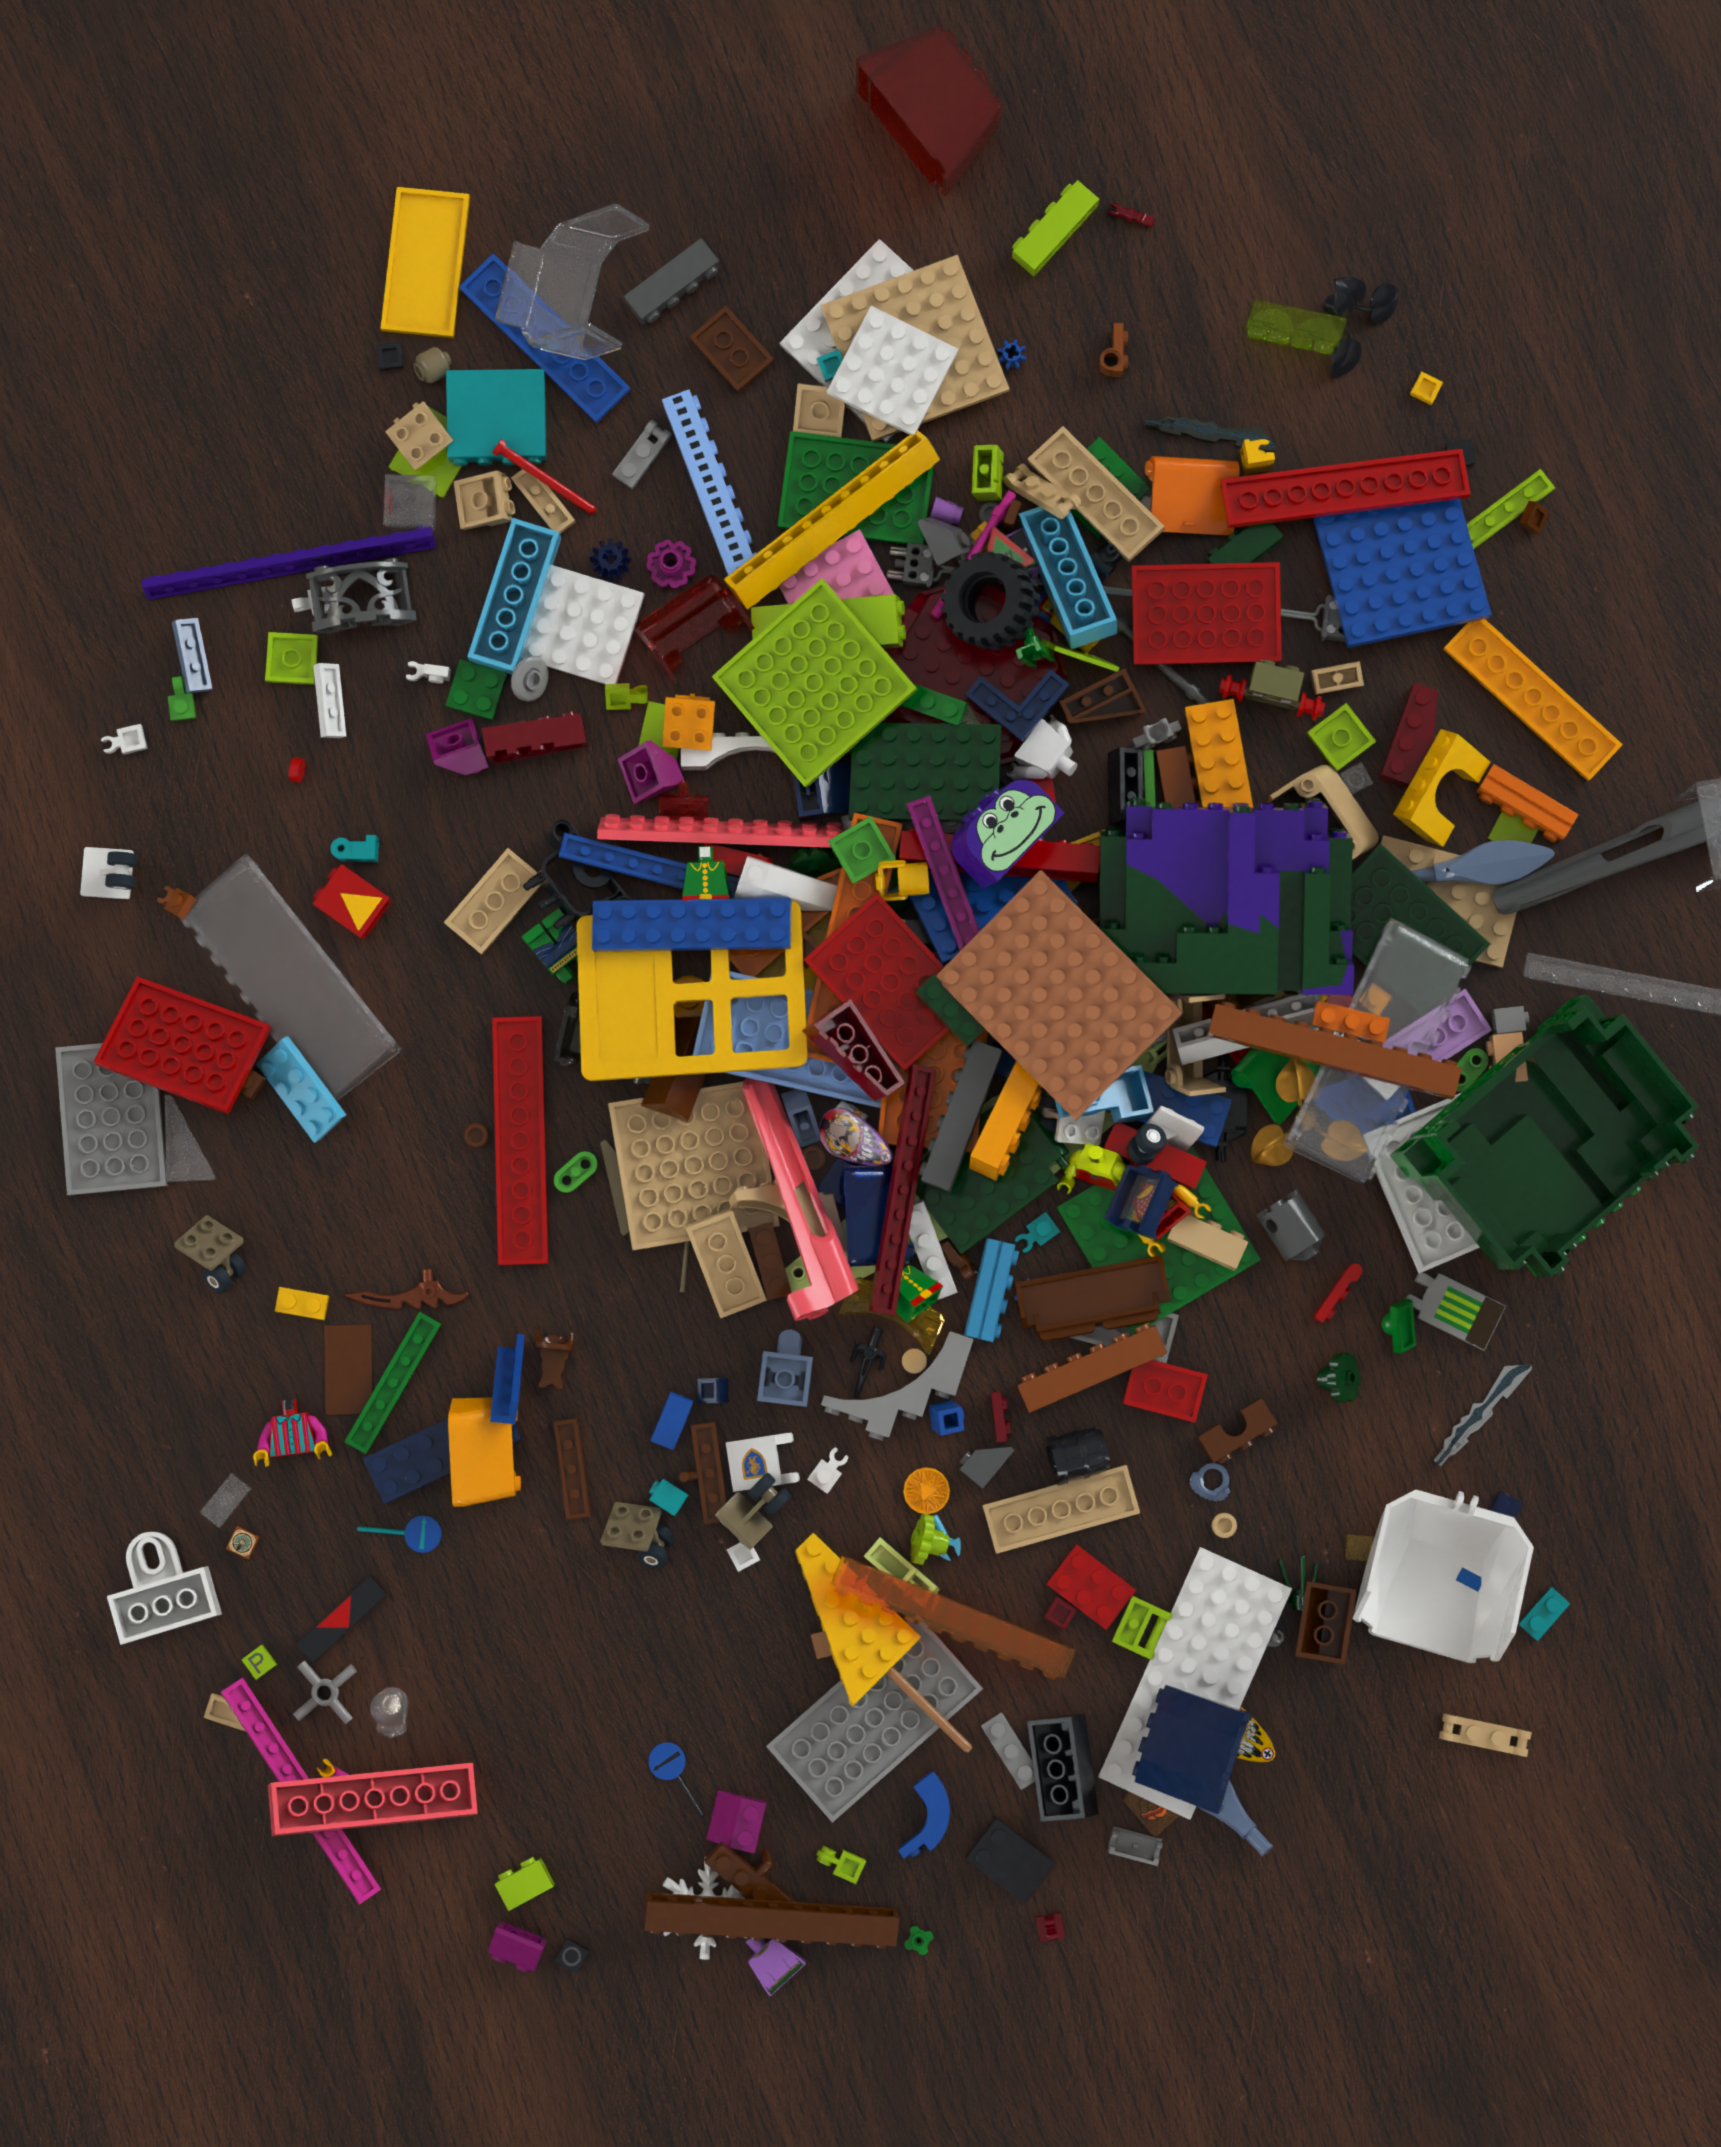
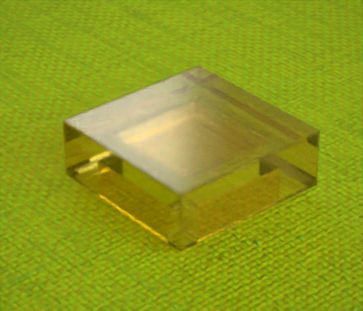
M1347 1534L1345 1559L1368 1561L1373 1537Z

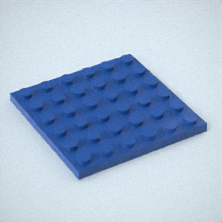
M1460 499L1313 518L1347 648L1491 617V610Z

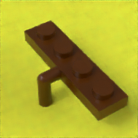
M716 1422L691 1425L697 1470L682 1472L679 1475V1479L682 1482L698 1480L704 1525L720 1523L715 1514L727 1502Z
M722 1841L704 1859L705 1864L748 1899L795 1902L764 1877L772 1868L769 1850L761 1852L762 1864L757 1869L752 1867Z

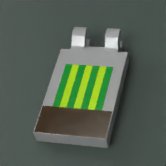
M1418 1273L1415 1282L1427 1287V1290L1422 1300L1411 1294L1406 1297L1413 1301V1308L1419 1311L1416 1318L1485 1351L1506 1306L1440 1273H1437L1435 1279L1425 1273Z

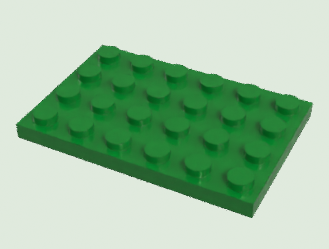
M790 431L778 529L788 530L895 447L896 444ZM933 467L922 473L913 483L899 491L891 500L881 505L873 514L867 516L854 529L848 531L842 537H846L860 529L866 540L903 545L908 543L923 545L924 535L917 521L927 518Z

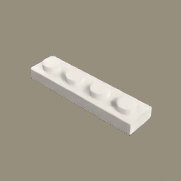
M924 1200L915 1202L909 1234L924 1274L943 1285L937 1299L939 1300L958 1292Z

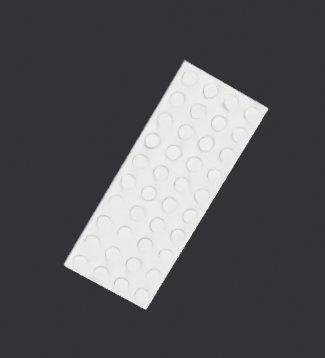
M1200 1547L1171 1611V1614H1173L1170 1621L1167 1620L1153 1652L1155 1653L1153 1660H1150L1098 1777L1191 1820L1196 1809L1195 1805L1134 1782L1136 1776L1132 1775L1136 1760L1140 1761L1142 1752L1138 1751L1142 1737H1148L1150 1728H1147L1146 1724L1150 1712L1155 1713L1158 1706L1155 1700L1159 1688L1164 1689L1165 1685H1169L1240 1709L1292 1588Z

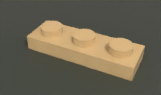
M523 469L511 477L513 483L551 530L561 534L575 523V519L549 486Z

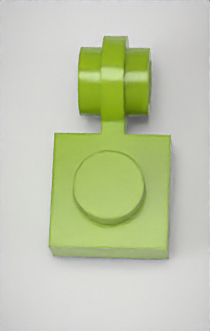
M822 1846L821 1850L818 1849L816 1854L818 1855V1862L827 1866H831V1863L836 1864L833 1870L834 1875L854 1884L857 1883L866 1859L844 1849L839 1858L835 1857L836 1851L826 1846Z

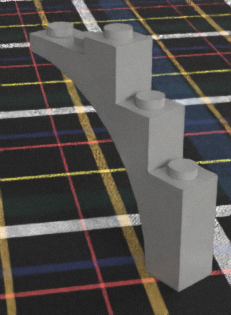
M950 1331L942 1350L931 1366L916 1380L898 1391L866 1400H842L824 1396L821 1405L826 1407L825 1412L839 1416L841 1411L849 1414V1420L861 1424L864 1419L868 1420L866 1430L870 1431L869 1437L883 1441L884 1436L890 1437L898 1409L903 1411L902 1416L916 1420L917 1416H923L931 1389L936 1390V1396L949 1399L950 1395H956L973 1339Z

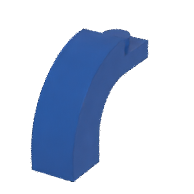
M933 1770L913 1785V1788L925 1802L927 1819L923 1828L898 1848L903 1858H906L908 1855L910 1858L916 1856L923 1850L922 1844H925L931 1851L946 1832L950 1817L948 1795L943 1783Z

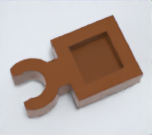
M165 886L164 889L167 891V896L164 899L158 897L157 901L165 906V910L184 920L195 903L196 898L179 888L174 890L169 886Z

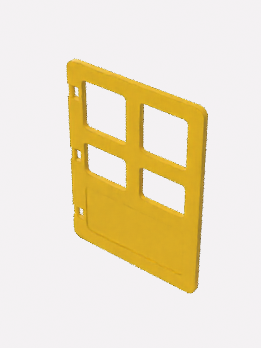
M792 901L791 949H785L786 974L782 977L732 980L730 979L729 950H711L712 978L709 982L675 984L673 982L672 950L593 952V915H587L578 920L577 952L581 1072L586 1080L602 1081L795 1068L806 1064L808 1060L807 1035L802 1031L807 1027L802 914L798 903ZM787 996L789 1047L785 1050L735 1053L732 1040L731 1001L735 998ZM712 1001L714 1053L711 1055L678 1057L675 1044L674 1005L678 1002Z

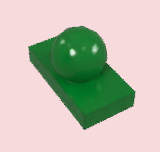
M1405 1298L1391 1305L1390 1312L1382 1318L1381 1326L1383 1331L1392 1336L1394 1353L1402 1354L1416 1346L1413 1301L1411 1299Z

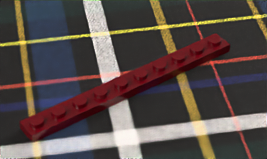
M910 1065L868 1310L890 1316H895L936 1076V1069L919 1065Z

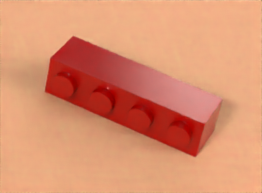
M1115 1123L1104 1149L1118 1153L1122 1160L1129 1162L1131 1166L1137 1167L1138 1163L1134 1162L1127 1153V1145L1138 1131L1122 1123ZM1166 1143L1153 1161L1144 1166L1152 1169L1151 1172L1155 1173L1157 1170L1165 1171L1171 1175V1180L1186 1187L1188 1190L1194 1191L1207 1161Z

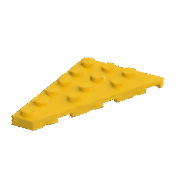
M812 1533L796 1549L795 1554L802 1567L804 1579L807 1581L814 1607L821 1620V1626L830 1645V1651L836 1668L839 1670L841 1682L844 1684L849 1698V1704L853 1707L920 1640L921 1636L822 1540Z

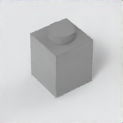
M1524 1006L1493 1009L1490 1011L1493 1035L1513 1032L1523 1033L1526 1031V1026H1529V1014L1524 1012Z

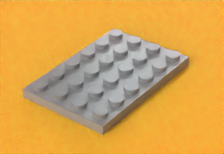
M103 1043L56 1047L67 1195L168 1186L160 1089L96 1066L94 1060Z

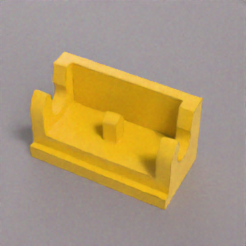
M1244 440L1240 450L1244 475L1271 471L1275 461L1274 453H1265V451L1258 449L1261 445H1268V440Z

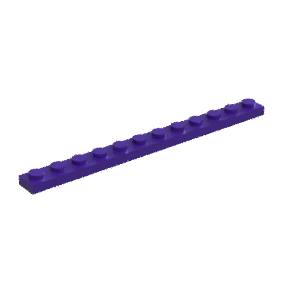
M420 527L412 531L393 532L390 535L379 537L370 536L362 540H348L340 544L321 545L318 548L307 550L298 549L290 553L272 554L263 558H249L246 561L235 563L226 562L222 565L200 567L191 571H177L163 576L154 575L150 578L141 579L142 588L147 599L151 600L312 571L318 566L334 567L436 548V541L432 527Z

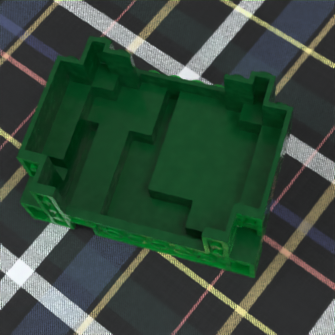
M1588 994L1573 997L1536 1028L1537 1033L1526 1043L1516 1046L1389 1155L1407 1178L1417 1179L1434 1201L1442 1200L1498 1270H1518L1526 1264L1535 1277H1556L1566 1269L1564 1265L1570 1261L1566 1255L1587 1237L1585 1234L1591 1228L1596 1229L1605 1221L1603 1217L1609 1212L1614 1213L1623 1206L1622 1201L1627 1196L1632 1197L1642 1189L1640 1185L1646 1180L1651 1181L1670 1164L1687 1163L1695 1156L1694 1151L1700 1147L1682 1125L1695 1116L1693 1112L1699 1106L1625 1015L1619 1014L1606 1017ZM1526 1061L1528 1081L1515 1082L1516 1069Z

